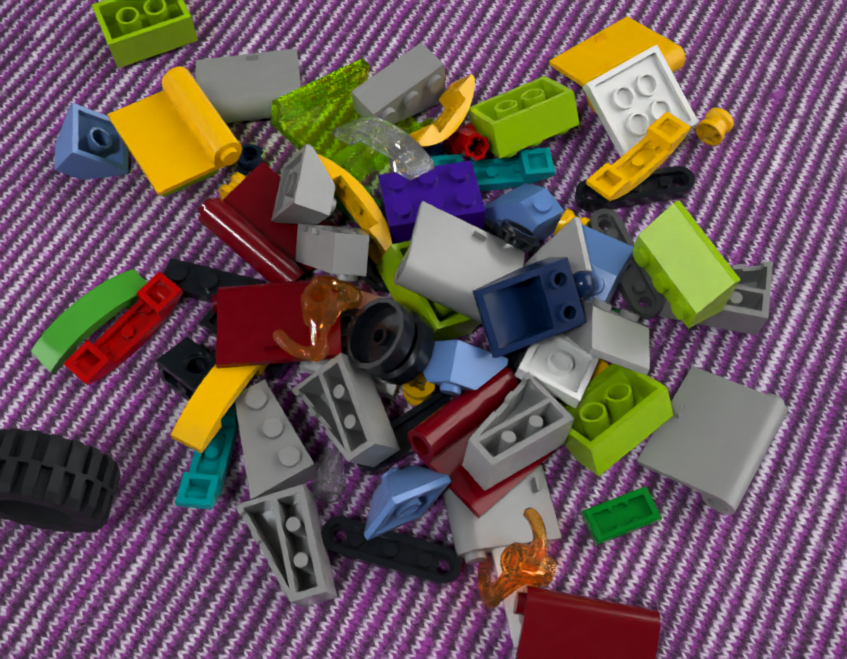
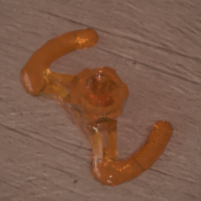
M313 276L311 284L305 288L304 294L301 295L302 316L305 325L311 329L312 345L304 347L297 344L281 329L274 331L273 339L284 351L294 357L315 362L323 360L329 354L326 336L331 326L335 324L337 317L343 311L356 309L361 305L363 300L362 292L353 284L338 280L337 277ZM332 289L338 290L342 293H333ZM316 330L320 331V337L318 338Z
M526 508L523 513L532 530L533 540L531 545L528 546L514 542L503 550L500 557L502 574L492 586V558L486 555L487 559L479 562L478 590L484 606L488 609L497 607L505 598L524 585L540 588L541 586L549 585L554 578L556 563L551 556L547 555L548 539L546 527L541 515L534 508Z

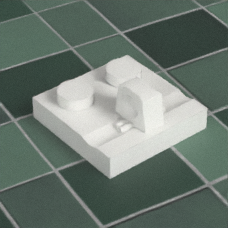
M559 333L531 344L515 376L522 380V377L529 371L553 397L559 398L566 404L576 408L600 358L588 354L566 335Z

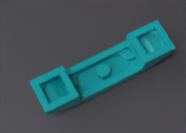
M549 147L521 149L518 157L481 159L477 161L468 160L472 161L480 191L515 188L524 183H536L555 175ZM461 154L431 156L432 167L465 162L462 160Z
M235 401L222 417L220 430L202 454L194 451L189 472L183 473L175 500L177 507L212 510L215 506L226 479L237 435L238 419Z

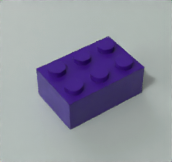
M472 161L378 175L381 207L390 231L392 244L411 240L419 205L422 201L484 230L485 207Z

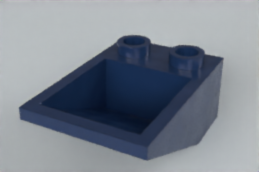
M549 257L521 267L473 290L472 292L492 357L498 358L585 324L586 320L579 297H587L595 290L596 281L593 275L587 271H577L572 274L568 257Z

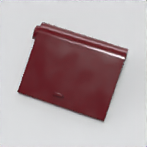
M262 161L223 200L217 197L214 200L208 198L198 209V213H200L198 220L269 283L304 280L314 267L295 261L298 224L271 221L281 177ZM329 218L324 219L319 224H313L337 226Z
M337 278L219 287L218 294L212 295L214 314H217V368L333 359L342 353L341 304Z
M504 367L477 390H463L461 395H456L411 429L407 436L411 448L432 471L449 476L451 483L447 487L478 519L562 447L560 446L486 491L481 488L462 466L470 437L493 411L496 412L509 392L514 391L518 386V378L515 376V372L508 367Z
M525 585L523 592H516L513 613L519 615L521 630L515 659H656L661 625L658 610Z

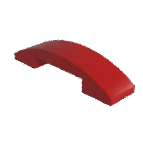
M160 271L136 293L139 300L94 344L87 340L63 363L87 386L103 378L132 356L156 332L178 303L183 294L182 289Z

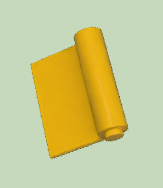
M626 16L551 59L549 64L583 87L588 82L655 45H658L672 73L684 66L685 52L680 45ZM586 95L587 102L593 112H595L591 102L589 101Z
M180 66L170 69L163 76V91L107 114L110 122L158 196L164 195L224 166L234 164L242 152L241 144L187 68Z

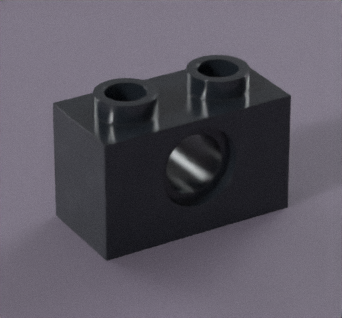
M189 337L183 339L156 360L162 381L187 401L190 400L203 379L216 364V358L203 344L198 345Z

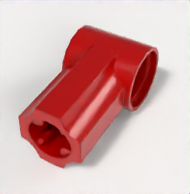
M472 123L458 127L451 136L443 140V145L448 155L461 154L475 161L485 158V154L490 148L488 138L480 135Z

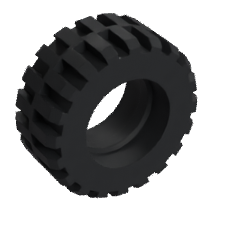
M11 428L10 430L0 429L1 519L45 530L71 531L73 533L98 531L107 523L121 477L119 466L116 461H113L111 456L102 454L101 450L93 446L89 447L84 445L83 442L74 439L69 440L56 434L50 435L36 430L24 431L18 428Z

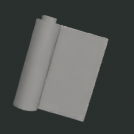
M297 48L196 60L195 81L225 123L305 114V108L310 107L308 90H302Z
M422 201L419 205L409 249L396 270L393 282L482 324L472 291L523 267L525 252L482 229Z
M692 366L671 401L674 416L653 432L637 459V464L700 492L702 500L717 512L725 515H734L784 421L788 408L783 399L775 394L759 392Z
M542 464L479 519L448 487L443 491L457 557L465 559L466 564L485 561L487 559L486 554L495 548L562 539Z

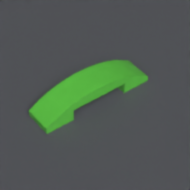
M132 269L98 285L66 309L42 334L31 352L53 375L77 351L75 348L123 308L126 307L129 310L139 300L136 293L147 282Z

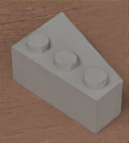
M421 42L352 90L354 109L377 132L439 104L440 101L438 99L446 90L444 63Z
M298 223L295 261L338 276V280L358 281V276H366L369 234L361 228Z
M773 261L743 267V264L732 265L731 268L741 279L721 312L698 324L757 335L769 316ZM662 294L663 305L660 309L659 317L679 320L673 314L671 304Z
M338 354L291 389L297 397H301L309 407L308 412L312 417L317 418L325 427V433L348 462L375 467L400 450L371 374L352 364L348 355Z
M528 371L522 377L521 383L515 390L510 391L505 397L504 402L496 412L493 411L470 437L462 466L481 488L486 491L564 445L574 417Z
M265 379L242 391L235 400L250 500L301 484L304 485L318 477L311 457Z
M301 484L234 505L249 527L253 539L267 558L268 565L290 603L304 608L337 598L328 552L321 535L322 526L315 494Z

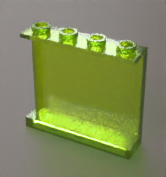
M363 58L273 100L270 124L298 150L306 144L313 146L317 154L345 169L358 182L362 181L367 175L382 170L392 161L405 157L406 155H400L397 150L409 135L434 123L432 117L421 123H418L413 117H408L376 132L354 109L351 94L352 90L368 80L370 64Z

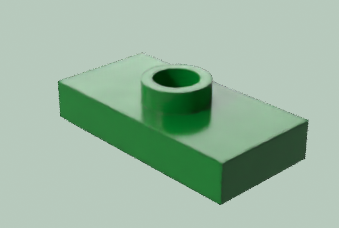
M647 486L581 512V516L595 546L660 522L662 519Z

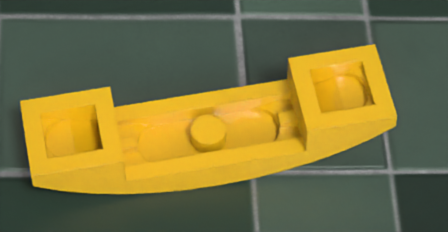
M472 74L449 85L438 99L445 108L433 124L412 132L397 150L400 155H409L435 145L451 136L465 119L472 102L475 78Z
M667 111L647 128L646 136L613 165L609 163L604 164L586 180V185L609 201L625 195L663 164L690 132L691 126Z
M317 154L336 186L335 195L362 230L369 234L368 255L377 265L390 245H392L390 231L381 210L367 190L351 174L333 161Z
M215 364L185 406L171 432V438L202 454L220 430L222 417L255 374L260 376L268 364L217 368Z

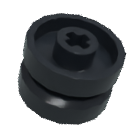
M389 297L377 298L367 303L356 314L350 324L346 337V353L350 362L359 369L369 374H374L379 379L394 385H402L414 380L425 369L431 359L435 345L434 330L430 322Z

